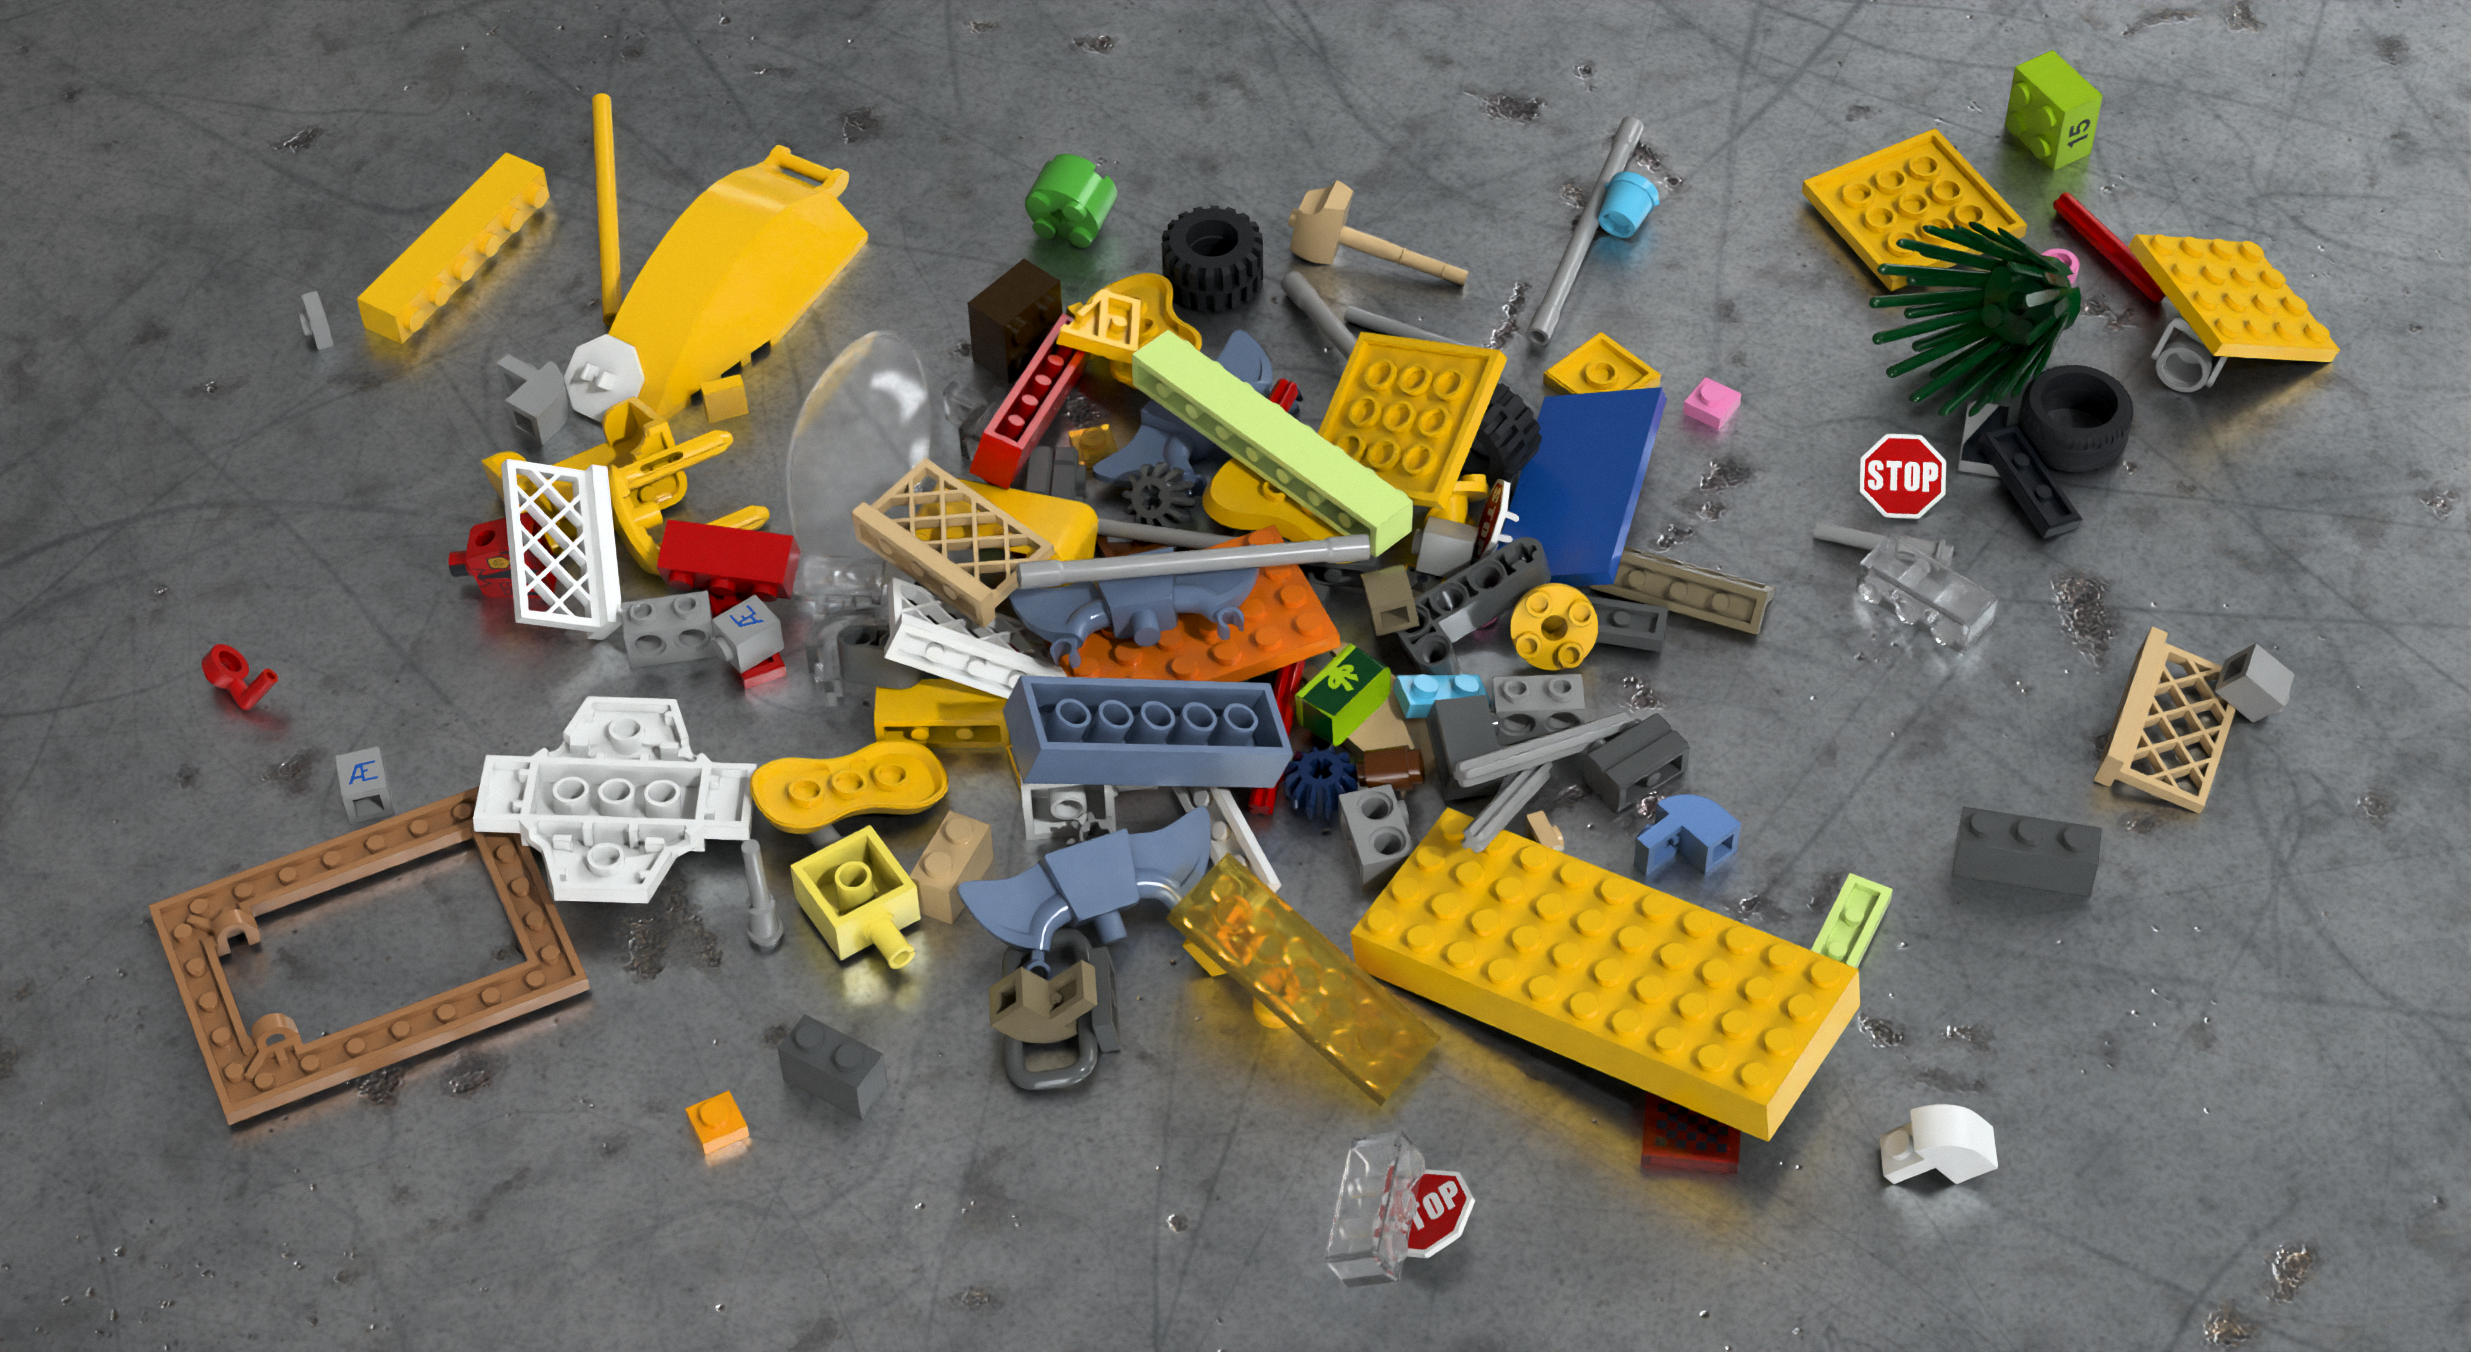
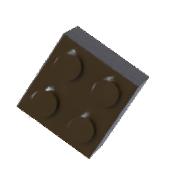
M1024 258L969 301L967 305L973 361L1008 384L1022 374L1063 313L1060 280Z

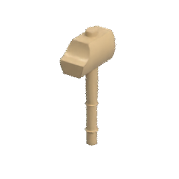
M1338 180L1329 187L1307 191L1299 209L1293 208L1290 214L1288 226L1294 228L1290 250L1310 262L1332 264L1340 245H1344L1363 253L1398 263L1399 266L1404 265L1438 277L1441 281L1443 279L1460 286H1464L1469 273L1467 270L1345 226L1353 190Z

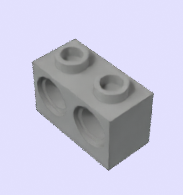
M708 591L621 602L623 633L631 669L718 657L711 643L715 637Z
M1582 674L1493 677L1491 711H1495L1498 717L1499 734L1497 740L1499 745H1515L1585 723L1586 706Z
M1391 784L1338 795V824L1362 893L1385 888L1419 845L1418 837L1416 835L1410 836L1408 833L1409 815L1404 800L1397 801Z

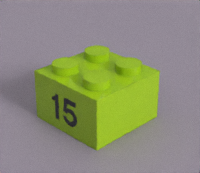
M2051 50L2015 66L2005 126L2037 158L2041 159L2048 167L2055 171L2091 154L2103 95L2054 50Z

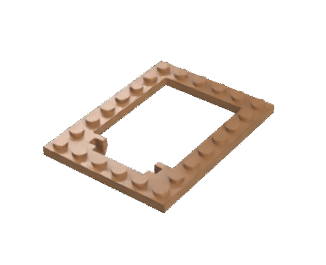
M479 786L148 905L228 1125L590 989L588 978L529 846H522L521 833L474 831L473 816ZM473 838L526 962L306 1044L302 1043L294 1020L281 1013H271L259 1018L251 1028L252 1036L248 1037L218 958L231 953L227 938L245 933L249 946L259 943L261 941L259 929L254 918L256 916ZM277 1033L284 1035V1040L267 1046L266 1040L271 1035Z

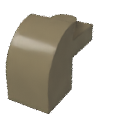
M1403 563L1360 574L1375 637L1419 626L1414 596Z
M1083 960L1078 961L1049 981L1020 967L988 988L990 1027L1016 1040L1028 1043H1053L1078 1034L1077 1018L1097 1006L1095 967Z

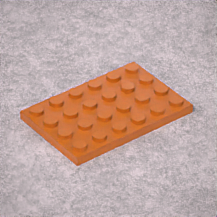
M1272 525L1205 549L1241 547L1252 544L1285 543L1276 526ZM1299 565L1268 566L1260 568L1259 576L1252 591L1238 607L1244 615V631H1239L1236 625L1227 624L1230 629V638L1227 640L1219 638L1217 623H1212L1205 616L1196 613H1178L1177 626L1171 630L1161 631L1160 640L1155 645L1149 647L1139 646L1135 642L1134 637L1125 639L1115 638L1109 626L1090 634L1083 646L1077 649L1081 657L1079 667L1071 668L1068 660L1069 654L1064 655L1060 659L1058 666L1063 668L1067 677L1242 682L1341 647L1336 627ZM1042 638L1050 654L1052 643Z

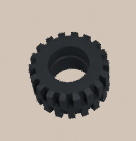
M1210 205V208L1203 209L1202 206L1193 208L1191 213L1185 211L1178 215L1179 220H1171L1167 225L1168 230H1164L1162 235L1163 276L1173 286V298L1175 300L1182 299V305L1189 308L1194 305L1200 311L1215 309L1216 312L1224 311V307L1228 306L1233 309L1240 306V301L1247 302L1253 298V292L1259 291L1261 280H1263L1262 233L1259 232L1257 223L1255 221L1250 222V216L1245 213L1237 214L1236 209L1230 207L1219 209V206Z
M1497 383L1459 475V478L1470 474L1486 475V484L1489 485L1490 489L1494 487L1497 479L1510 483L1538 452L1542 438L1538 433L1540 430L1539 423L1533 418L1534 413L1530 407L1526 406L1523 403V399L1518 394L1510 391V388L1503 383Z

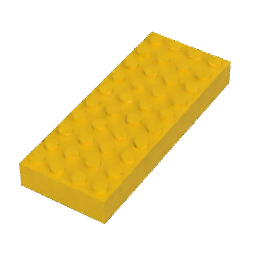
M1448 807L1350 932L1356 969L1767 1142L1771 1140L1860 1007L1859 969L1504 829L1500 831L1482 852L1475 853L1471 848L1465 850L1461 845V840L1465 837L1463 830L1475 818Z

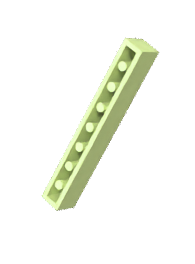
M1167 330L1132 354L1133 385L1344 536L1367 534L1370 542V554L1373 557H1378L1412 531L1413 500L1406 493L1394 488L1378 477L1372 469L1364 467L1348 456L1342 448L1334 446L1325 440L1309 425L1301 423L1285 412L1279 404L1271 402L1255 391L1249 383L1241 381L1225 370L1219 362L1211 360L1195 349L1189 341L1182 340L1170 330Z

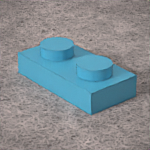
M1397 675L1393 686L1394 693L1405 718H1427L1434 700L1486 695L1489 708L1491 709L1492 702L1479 675Z

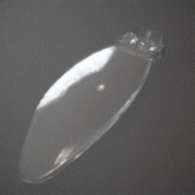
M878 330L868 333L844 349L829 365L811 390L801 409L793 431L787 461V503L793 536L801 551L793 594L795 601L815 602L813 619L814 626L825 628L829 615V603H842L839 613L842 629L853 625L856 604L881 605L885 565L888 561L856 539L851 512L863 501L871 506L925 457L930 460L933 418L928 382L915 347L909 339L896 331ZM926 476L914 486V493L922 492ZM909 505L892 506L884 515L890 519L910 518Z

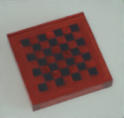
M1646 1091L1641 1164L1732 1174L1738 1173L1741 1130Z

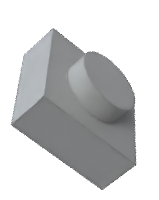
M313 291L302 294L305 311L298 313L305 337L313 335L318 350L334 346L318 292Z

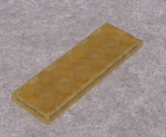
M1229 852L1170 911L1166 918L1168 922L1380 1107L1441 1039L1436 1032Z

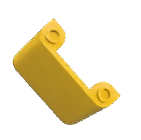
M633 396L614 404L605 412L602 420V429L607 442L551 466L583 471L592 464L606 466L607 468L609 465L614 464L617 468H621L676 445L668 422ZM513 451L500 452L481 460L489 482L504 505L501 464L506 459L527 462L523 456ZM670 459L668 461L645 469L641 472L647 473L649 471H652L654 469L677 461L678 459ZM681 470L630 491L629 497L633 506L636 507L654 500L659 509L663 510L679 502L685 495L688 486L685 471ZM516 474L517 485L529 497L539 490L527 476ZM555 480L551 484L568 503L574 499L572 483ZM543 493L534 500V503L551 520L560 512ZM563 515L555 524L574 542L577 539V528ZM545 532V537L554 555L561 554L564 550Z
M956 478L1054 545L1055 554L1048 560L1093 559L1098 532V517L1088 504L1012 488L1006 490L996 485ZM939 483L931 491H940ZM965 501L946 502V515L972 513L971 505ZM940 503L922 504L915 517L941 515ZM997 523L978 524V537L1004 535V528ZM972 525L947 527V539L973 537ZM941 527L916 529V537L922 541L941 540ZM1029 545L1010 546V551L1026 554V558H1029L1037 551ZM995 547L997 549L1005 550L1004 547ZM1064 583V584H1062V585H1060V586H1056V587H1044V588H1057V587H1063V586L1071 585V584H1074V583Z

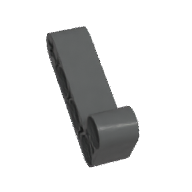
M1531 537L1516 539L1414 599L1419 626L1396 631V635L1403 653L1419 675H1460L1461 668L1452 643L1515 607L1519 599L1531 589L1550 582L1551 571L1542 544L1537 539Z
M915 581V583H914L915 585L924 587V586H922L920 583H918L917 581ZM907 599L914 606L918 605L913 600ZM948 613L955 620L958 619L954 614ZM927 615V616H926V617L929 618L934 624H936V625L939 624V623H938L937 621H935L930 615ZM852 625L838 632L837 645L840 675L847 682L893 689H906L917 685L922 680L926 671L884 658V647L890 637L889 625L887 628Z

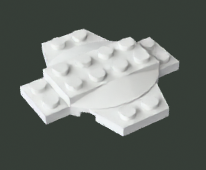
M587 696L563 731L564 741L557 750L549 752L546 748H542L532 756H485L473 816L475 832L521 833L522 846H532L541 852L554 900L649 903L677 857L689 851L705 852L706 839H750L755 801L751 795L749 783L751 775L757 769V764L711 762L703 753L697 756L692 754L689 746V736L676 699Z

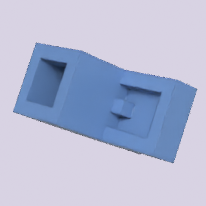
M1691 794L1667 797L1657 803L1655 824L1651 823L1645 826L1636 837L1634 866L1645 876H1648L1680 853L1705 875L1737 852L1741 823L1719 804L1708 798Z

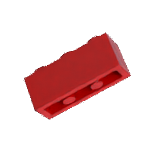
M667 519L656 568L664 582L677 590L690 591L693 587L707 588L712 593L721 596H734L736 592L751 594V596L756 595L761 601L775 602L777 598L791 600L801 551L793 535Z

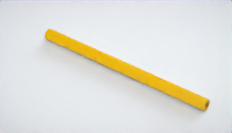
M599 93L592 98L600 275L603 322L611 327L622 305L612 106L610 96Z

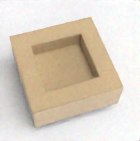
M1543 810L1526 815L1524 838L1560 852L1564 851V840L1557 825H1550Z

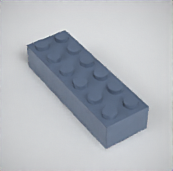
M1020 676L1002 710L1022 782L1027 784L1274 788L1294 755L1270 683Z

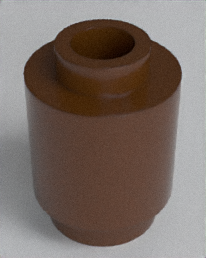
M1409 745L1365 750L1364 760L1357 761V775L1360 787L1373 788L1391 784L1393 791L1399 792L1414 790L1415 785L1424 784L1425 768L1421 749H1410Z

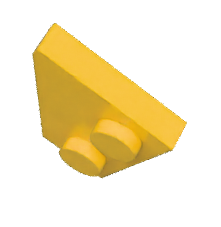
M1101 290L1092 298L1089 305H1084L1076 313L1073 322L1069 325L1064 324L1061 327L1056 344L1104 356L1109 360H1118L1132 364V354L1138 350L1141 300Z

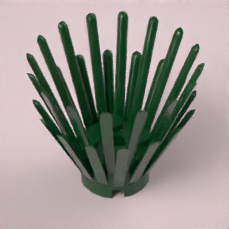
M1968 222V224L1978 233L1958 225H1953L1954 229H1941L1932 225H1925L1922 228L1928 234L2002 260L1906 238L1899 239L1896 242L1898 247L1919 252L1924 257L1987 271L1883 263L1878 267V273L1883 275L1907 276L1906 282L1912 286L1971 288L1875 296L1870 299L1869 305L1871 308L1912 306L1904 311V316L1907 319L1952 313L1877 332L1872 337V341L1876 345L1955 326L1914 341L1912 349L1915 352H1924L1890 366L1886 370L1887 376L1890 378L1898 377L1979 341L1931 370L1929 376L1933 380L1914 391L1909 396V400L1913 403L1922 401L2002 349L1958 387L1954 396L1938 410L1939 416H1946L2024 349L1971 407L1968 416L1972 417L1978 414L1987 403H1991L1995 399L1998 404L2013 386L2011 399L2015 398L2020 394L2033 372L2035 380L2039 377L2062 331L2069 329L2074 324L2080 312L2081 293L2079 287H2071L2067 276L2072 275L2073 272L2069 266L2056 257L2039 254L2002 228L1998 227L1999 234L1977 222Z

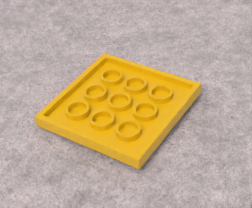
M1936 128L1804 180L1802 185V194L1890 291L1908 285L1906 282L1907 276L1878 273L1877 269L1883 263L1949 268L1957 265L1951 262L1924 257L1919 252L1900 248L1896 245L1899 239L1906 238L1976 255L1983 254L1982 252L1928 234L1922 228L1925 225H1932L1941 229H1954L1953 225H1958L1978 233L1968 224V222H1977L1999 234L1998 227L2002 228L2017 239L2024 237L2026 234L2027 224Z
M2136 234L2128 245L2131 252L2213 356L2332 362L2340 351L2338 346L2329 337V330L2316 321L2307 310L2308 305L2306 302L2294 294L2285 283L2286 278L2284 275L2272 267L2264 257V251L2257 244L2251 241H2225L2218 238L2210 240L2197 239L2191 236L2184 238L2170 237L2162 234Z
M1360 332L1317 434L1334 446L1342 448L1348 456L1364 467L1372 469L1378 477L1394 488L1402 490L1413 500V505L1445 510L1508 358L1500 350Z

